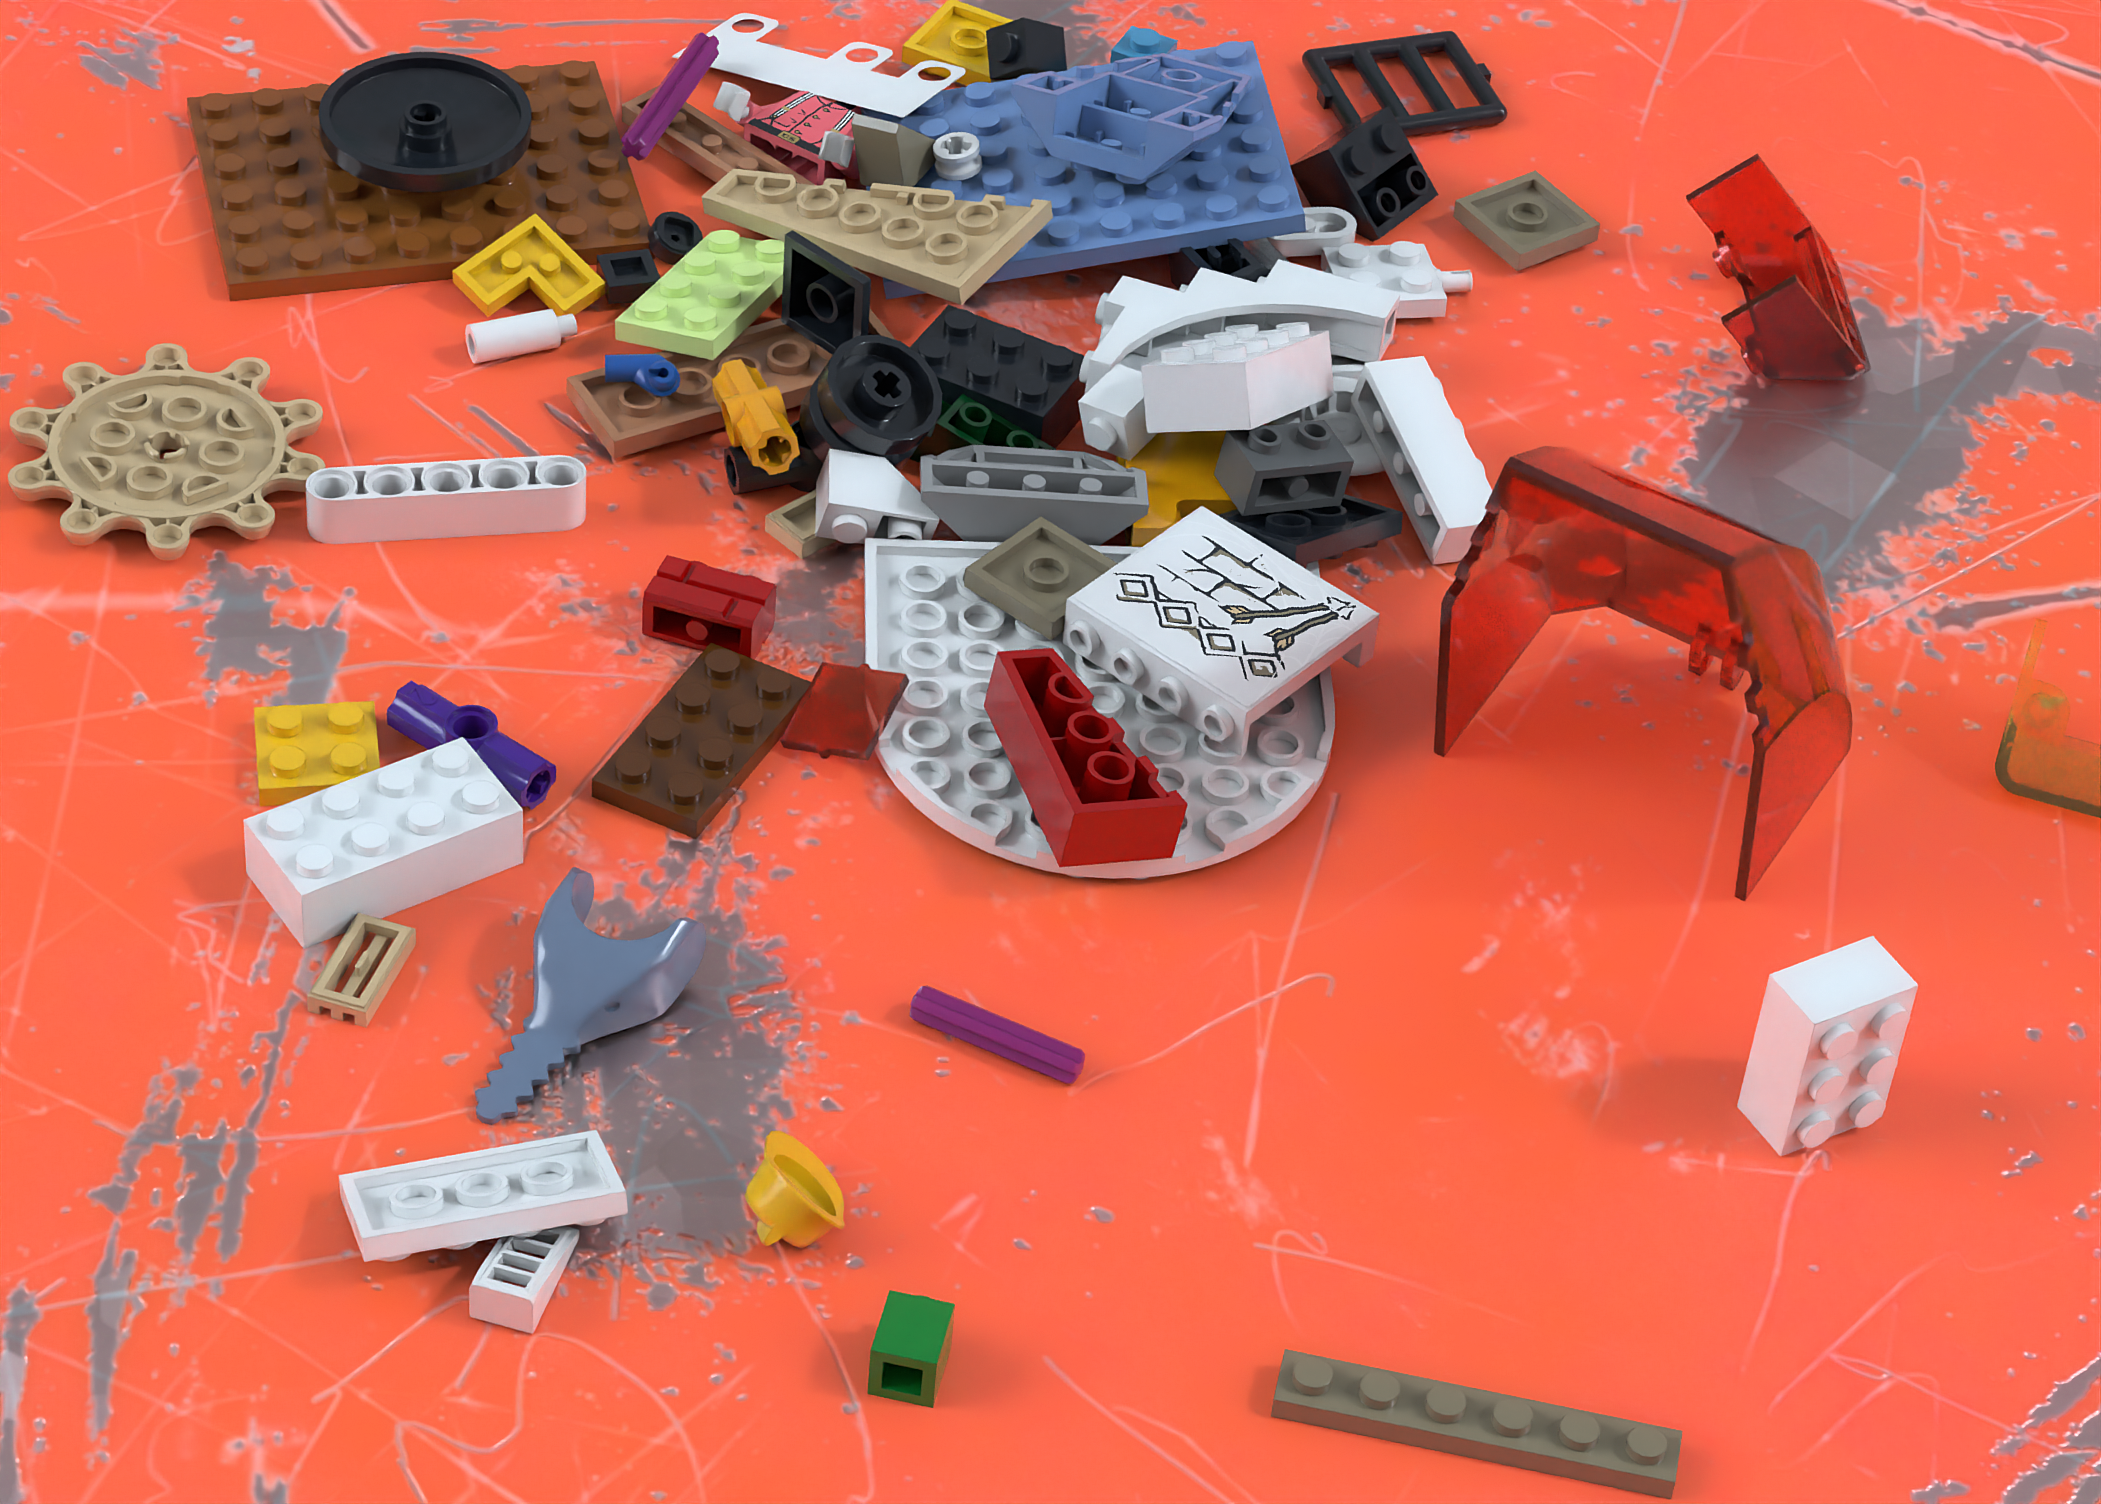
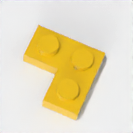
M536 213L453 270V283L487 317L529 288L550 309H553L557 316L567 314L575 316L605 294V281Z

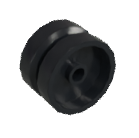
M881 335L856 336L839 345L801 401L799 423L806 443L823 463L829 449L885 457L900 471L940 416L942 391L935 372L924 358L901 341Z

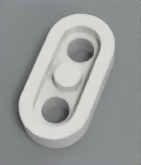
M1307 207L1303 208L1306 224L1305 232L1266 238L1285 258L1291 256L1322 255V247H1340L1346 243H1354L1357 223L1350 213L1340 208Z

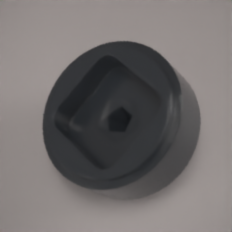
M664 212L657 216L647 234L650 242L649 248L652 253L663 262L671 265L678 263L703 239L698 225L688 216L678 212Z

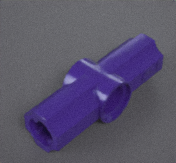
M411 680L397 690L395 699L387 709V725L428 750L463 737L520 807L525 806L533 810L546 800L549 789L556 781V765L498 731L497 717L488 708L480 705L457 706L423 684L418 685Z

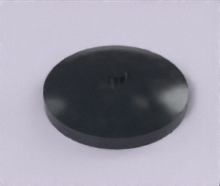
M401 53L367 61L338 77L329 86L321 99L319 106V131L323 147L330 158L342 169L359 179L377 186L401 191L444 192L484 183L514 166L524 155L530 143L532 135L531 106L526 93L514 79L487 63L449 53Z

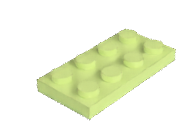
M731 230L711 231L615 320V339L714 360L782 294L784 242L776 239L760 241L740 237L737 232Z

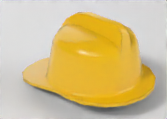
M770 1131L765 1139L764 1160L748 1184L745 1192V1199L748 1205L759 1218L757 1233L760 1241L765 1246H769L782 1238L791 1245L803 1248L809 1246L833 1227L843 1229L845 1225L843 1221L844 1200L842 1191L833 1175L808 1147L793 1136L782 1131Z

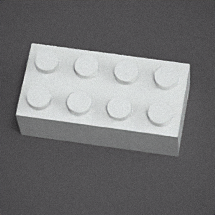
M1308 322L1276 325V330L1260 332L1257 324L1234 325L1226 327V332L1210 333L1204 335L1202 340L1183 342V347L1161 350V359L1141 366L1147 433L1251 430L1334 396L1329 330L1310 331Z
M463 737L243 820L246 873L303 949L346 933L357 913L382 919L523 863V809Z

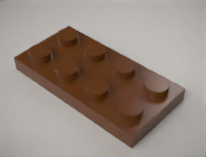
M710 643L592 778V797L697 839L813 700V682Z

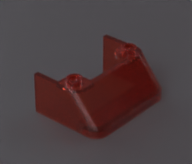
M1758 153L1686 195L1689 205L1714 235L1718 249L1712 252V256L1720 272L1726 279L1734 276L1742 286L1746 303L1722 316L1721 320L1724 327L1741 346L1740 352L1743 360L1755 376L1763 373L1769 380L1852 381L1871 370L1838 263L1830 247Z

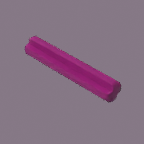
M928 985L921 986L912 998L909 1016L914 1021L1065 1084H1073L1083 1070L1085 1053L1080 1048Z

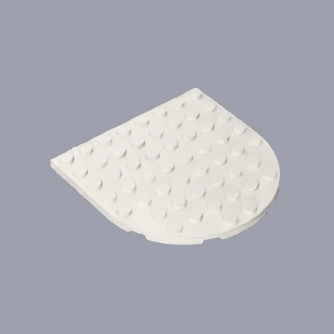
M865 538V705L867 726L873 748L885 772L899 791L918 810L959 839L1009 861L1045 871L1066 874L1074 878H1132L1142 880L1149 877L1172 875L1204 868L1233 858L1256 847L1277 834L1295 819L1310 802L1321 784L1329 764L1335 730V702L1330 666L1250 724L1246 753L1239 756L1172 712L1165 710L1161 705L1128 684L1121 682L1118 678L1087 658L1077 654L1062 643L1063 632L1050 640L964 586L965 568L1003 542ZM1089 545L1116 563H1120L1141 548ZM1318 560L1308 563L1306 569L1320 577ZM1053 648L1094 695L1092 706L1097 712L1107 718L1113 717L1125 731L1123 742L1136 757L1146 755L1159 770L1157 781L1167 792L1176 790L1187 802L1188 806L1172 858L1059 867L983 706L997 652Z

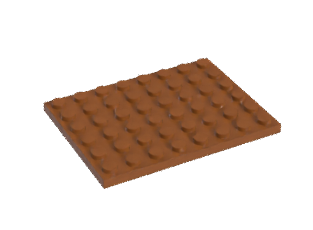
M571 60L562 64L543 66L518 65L510 69H499L521 86L530 101L532 135L529 146L521 159L501 175L475 186L444 192H409L377 186L353 176L337 165L325 151L319 131V106L324 93L330 85L316 83L300 88L278 90L263 88L255 92L234 94L209 93L200 97L187 98L188 119L230 301L453 279L454 269L535 213L588 265H597V255L649 249L652 258L655 259V255L649 248L650 242L647 237L650 225L628 159L621 152L623 144L595 61L582 62Z

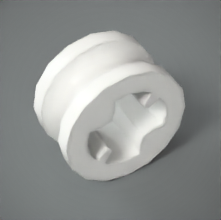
M953 132L943 135L935 141L933 153L936 158V172L940 177L956 181L971 178L979 173L982 168V159L979 155L980 144L977 137L966 132Z

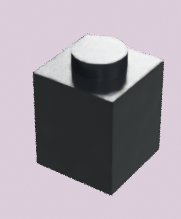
M1023 17L986 30L991 80L1017 79L1025 74L1067 70L1063 27Z

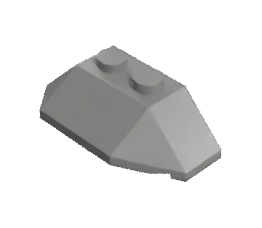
M970 445L948 450L938 456L927 455L920 458L921 501L963 541L1004 542L1041 516L1085 544L1100 546L1148 514L1149 500L1146 471L1135 467L1126 469L1115 461L1086 452Z

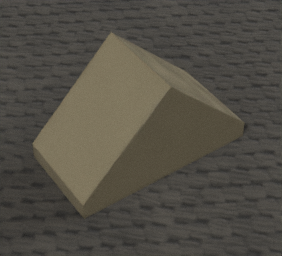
M854 113L851 125L862 185L871 187L872 183L914 187L935 164L936 158L933 153V144L936 140L898 123Z

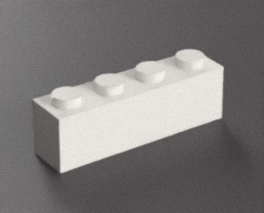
M1424 356L1366 362L1350 400L1431 564L1436 565L1492 557L1499 539L1506 529L1508 521L1506 510L1502 502L1497 500L1486 479L1482 462L1475 457L1468 444L1463 425L1454 416L1444 396L1440 380L1434 377Z

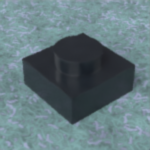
M649 249L597 255L596 273L605 281V296L609 304L634 303L660 279Z

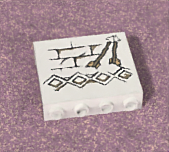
M1200 506L1069 597L1066 602L1062 643L1109 672L1121 682L1128 684L1161 705L1165 710L1172 712L1205 733L1211 739L1242 756L1246 753L1250 724L1339 658H1343L1357 668H1360L1373 658L1380 614L1225 519Z

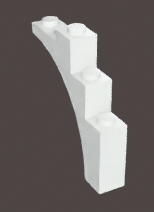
M1280 259L1277 260L1268 276H1260L1257 282L1201 267L1189 286L1182 284L1179 291L1122 275L1111 293L1104 292L1099 300L1095 314V323L1102 325L1097 349L1095 351L1088 350L1085 354L1079 380L1082 383H1086V394L1117 363L1141 371L1142 365L1161 359V350L1183 347V342L1202 340L1206 334L1226 332V327L1243 324H1257L1260 332L1276 330V325L1308 322L1310 331L1329 330L1332 355L1365 362L1380 361L1393 339L1401 293Z

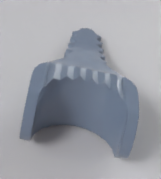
M571 868L545 903L534 933L533 1012L523 1020L525 1032L511 1036L514 1050L499 1056V1063L502 1068L487 1073V1081L490 1086L475 1091V1098L478 1103L476 1107L477 1118L482 1123L493 1125L503 1118L517 1116V1103L533 1100L534 1092L532 1086L549 1083L548 1071L565 1067V1055L580 1053L581 1045L652 1021L662 1015L674 1003L700 965L706 946L704 924L684 917L677 919L664 931L648 938L628 941L600 936L584 925L594 897L593 877L591 873L580 868Z

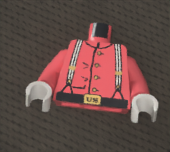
M729 82L722 83L713 107L727 112L730 118L744 127V139L815 185H823L826 178L842 180L845 175L853 179L860 177L851 125L854 113L862 115L859 106L837 100L831 102L811 92L799 91L778 103L759 107L749 100L751 94L744 88Z

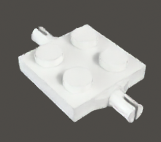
M1398 241L1391 245L1364 246L1359 243H1346L1340 247H1322L1321 268L1323 272L1401 293L1396 318L1445 317L1447 305L1445 292H1471L1473 278L1471 270L1441 271L1432 264L1424 244Z

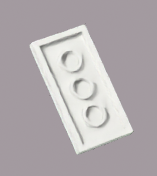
M597 1130L338 1175L341 1200L364 1262L372 1260L399 1261L408 1257L411 1253L438 1248L465 1249L473 1246L477 1241L504 1236L531 1237L540 1233L543 1229L571 1224L591 1226L602 1223L609 1217L628 1214L626 1190Z

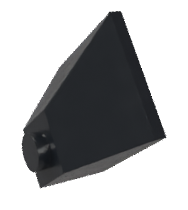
M792 230L785 234L781 322L832 355L839 345L856 336L868 335L871 279Z

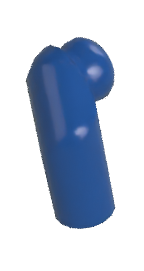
M658 354L605 355V382H634L657 397L671 395L680 385V375L677 368Z

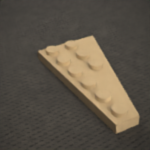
M732 169L701 196L704 214L783 242L785 241V234L793 230L850 266L962 305L1053 218L1052 204L1048 200L1033 199L1030 207L1006 205L1005 196L986 194L982 202L955 200V196L950 190L872 183L870 191L847 189L846 181L841 179L826 178L823 185L798 184L792 174Z

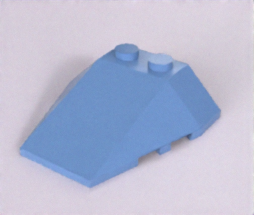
M1161 53L1114 61L1113 71L1094 74V67L1091 65L1077 67L1076 77L1072 78L1057 75L1054 71L1037 73L1012 83L1011 94L1051 156L1071 161V167L1076 170L1087 172L1104 170L1115 173V178L1118 181L1129 184H1142L1147 182V178L1168 170L1216 134L1250 88L1252 76Z

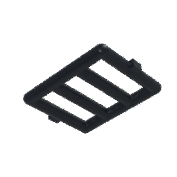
M1453 31L1314 48L1305 51L1302 55V63L1318 87L1317 100L1323 109H1332L1342 127L1361 118L1329 68L1345 64H1353L1381 108L1390 107L1405 136L1497 124L1507 118L1508 112L1506 107L1490 85V71L1484 63L1476 64L1458 35ZM1444 51L1480 106L1456 109L1421 54ZM1399 57L1434 112L1409 115L1375 60Z

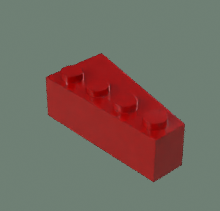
M1053 648L997 652L983 706L1059 867L1172 858L1188 806L1187 802L1176 790L1167 792L1157 781L1159 770L1146 755L1136 757L1123 742L1125 734L1123 728L1113 717L1107 718L1097 712L1092 706L1094 695Z

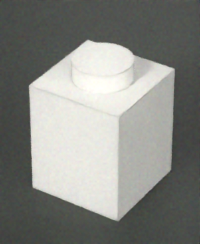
M1117 363L1078 401L1085 444L1093 446L1098 450L1131 460L1157 434L1147 433L1142 372Z

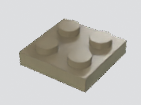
M1536 170L1457 199L1453 214L1456 220L1516 271L1598 240L1600 229L1599 222Z
M1040 516L965 568L964 586L1052 640L1064 631L1067 599L1118 563Z

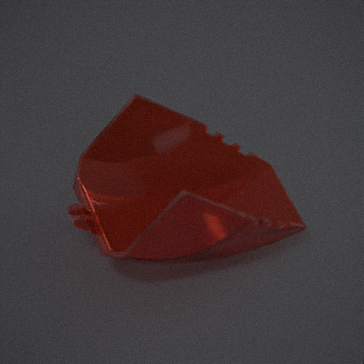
M1545 445L1511 456L1504 464L1485 506L1487 511L1471 536V546L1454 573L1456 578L1446 591L1441 602L1434 753L1445 757L1551 615L1608 607L1689 644L1688 671L1698 676L1706 672L1714 656L1722 659L1719 685L1731 691L1735 690L1736 686H1738L1746 670L1749 672L1751 685L1744 693L1747 713L1757 715L1759 725L1751 734L1754 754L1734 897L1746 901L1851 750L1853 728L1851 702L1827 586L1818 563L1800 547L1587 452L1570 447Z

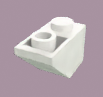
M829 449L816 482L815 536L836 539L843 543L865 544V538L932 539L939 523V517L921 501V493L885 457Z

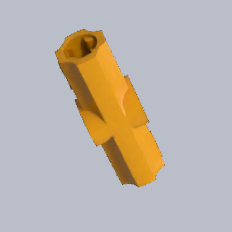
M741 359L723 363L721 371L711 381L714 397L722 409L724 424L731 445L734 448L742 446L752 465L765 469L769 475L788 471L790 463L800 453L797 437L788 423L786 408L777 385L767 387L757 368L745 365Z

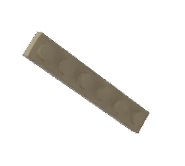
M1288 1349L1284 1350L1271 1411V1417L1666 1499L1672 1498L1683 1432L1667 1427Z

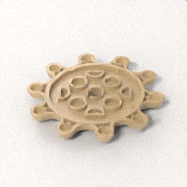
M162 343L151 347L146 353L144 367L133 374L114 375L91 362L71 364L62 373L63 383L74 398L70 404L57 409L25 407L15 411L10 416V428L19 442L46 450L40 458L15 465L10 469L8 473L9 486L19 499L35 501L45 498H61L72 502L71 507L60 517V527L68 541L75 545L92 544L112 530H136L146 535V541L152 553L162 560L180 558L185 553L189 544L190 534L197 529L209 526L227 527L246 539L256 540L264 538L269 534L273 526L275 511L270 504L264 501L263 497L279 490L306 492L307 478L312 473L326 468L324 461L320 457L293 450L288 445L299 438L313 435L318 430L323 419V409L317 402L309 399L273 402L263 398L260 393L264 390L270 378V366L262 359L244 357L232 362L222 371L214 373L200 372L189 366L186 350L182 346L173 343ZM167 449L177 450L175 452L165 453L164 459H160V455L163 454Z

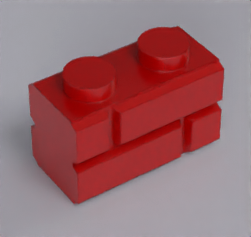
M666 555L657 570L656 576H653L644 591L642 634L704 651L710 643H714L755 660L761 650L762 643H765L774 627L777 586L752 575L744 576L708 566L700 561H689Z

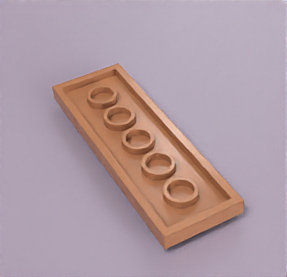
M870 309L868 335H881L895 339ZM781 318L747 327L714 360L666 350L653 353L662 356L674 364L679 372L680 385L669 396H653L634 382H605V367L567 377L566 395L615 459L725 427L722 409L714 397L711 381L721 371L723 363L741 359L745 365L757 368L767 387L777 385L787 410L801 405V401L832 357V354L782 323Z

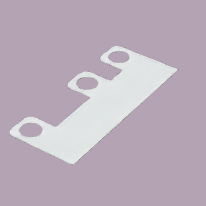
M751 13L736 14L705 34L708 37L714 35L719 40V45L717 46L719 55L710 66L711 68L799 91H808L821 97L901 118L910 114L962 77L966 72L962 67L928 60L920 62L897 78L871 71L893 55V51L888 48L864 42H853L829 58L824 59L758 42L756 40L776 28L779 23L777 20ZM753 19L761 21L764 27L756 32L742 33L735 31L732 25L741 20ZM686 48L682 49L672 57L678 59ZM855 49H871L878 53V57L868 62H853L846 58V54ZM941 67L949 70L951 75L944 80L927 81L921 79L918 73L925 68Z

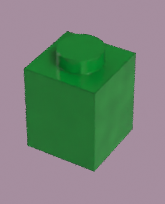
M889 1290L870 1350L867 1394L930 1408L934 1407L952 1345L954 1303L935 1300L923 1295H911Z

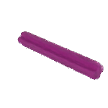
M703 32L693 37L621 138L624 145L621 152L626 158L633 156L636 160L640 161L648 156L719 55L717 49L719 40L714 35L708 37Z

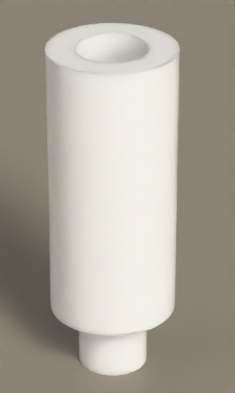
M553 309L468 324L465 328L466 344L474 364L558 348L561 344V338L577 335V323L574 315L567 314L556 317Z

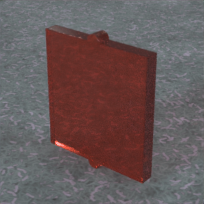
M822 662L780 742L787 749L819 753L822 759H827L833 755L868 761L879 741L878 738L886 728L910 681L906 674L871 669L867 663L854 667Z

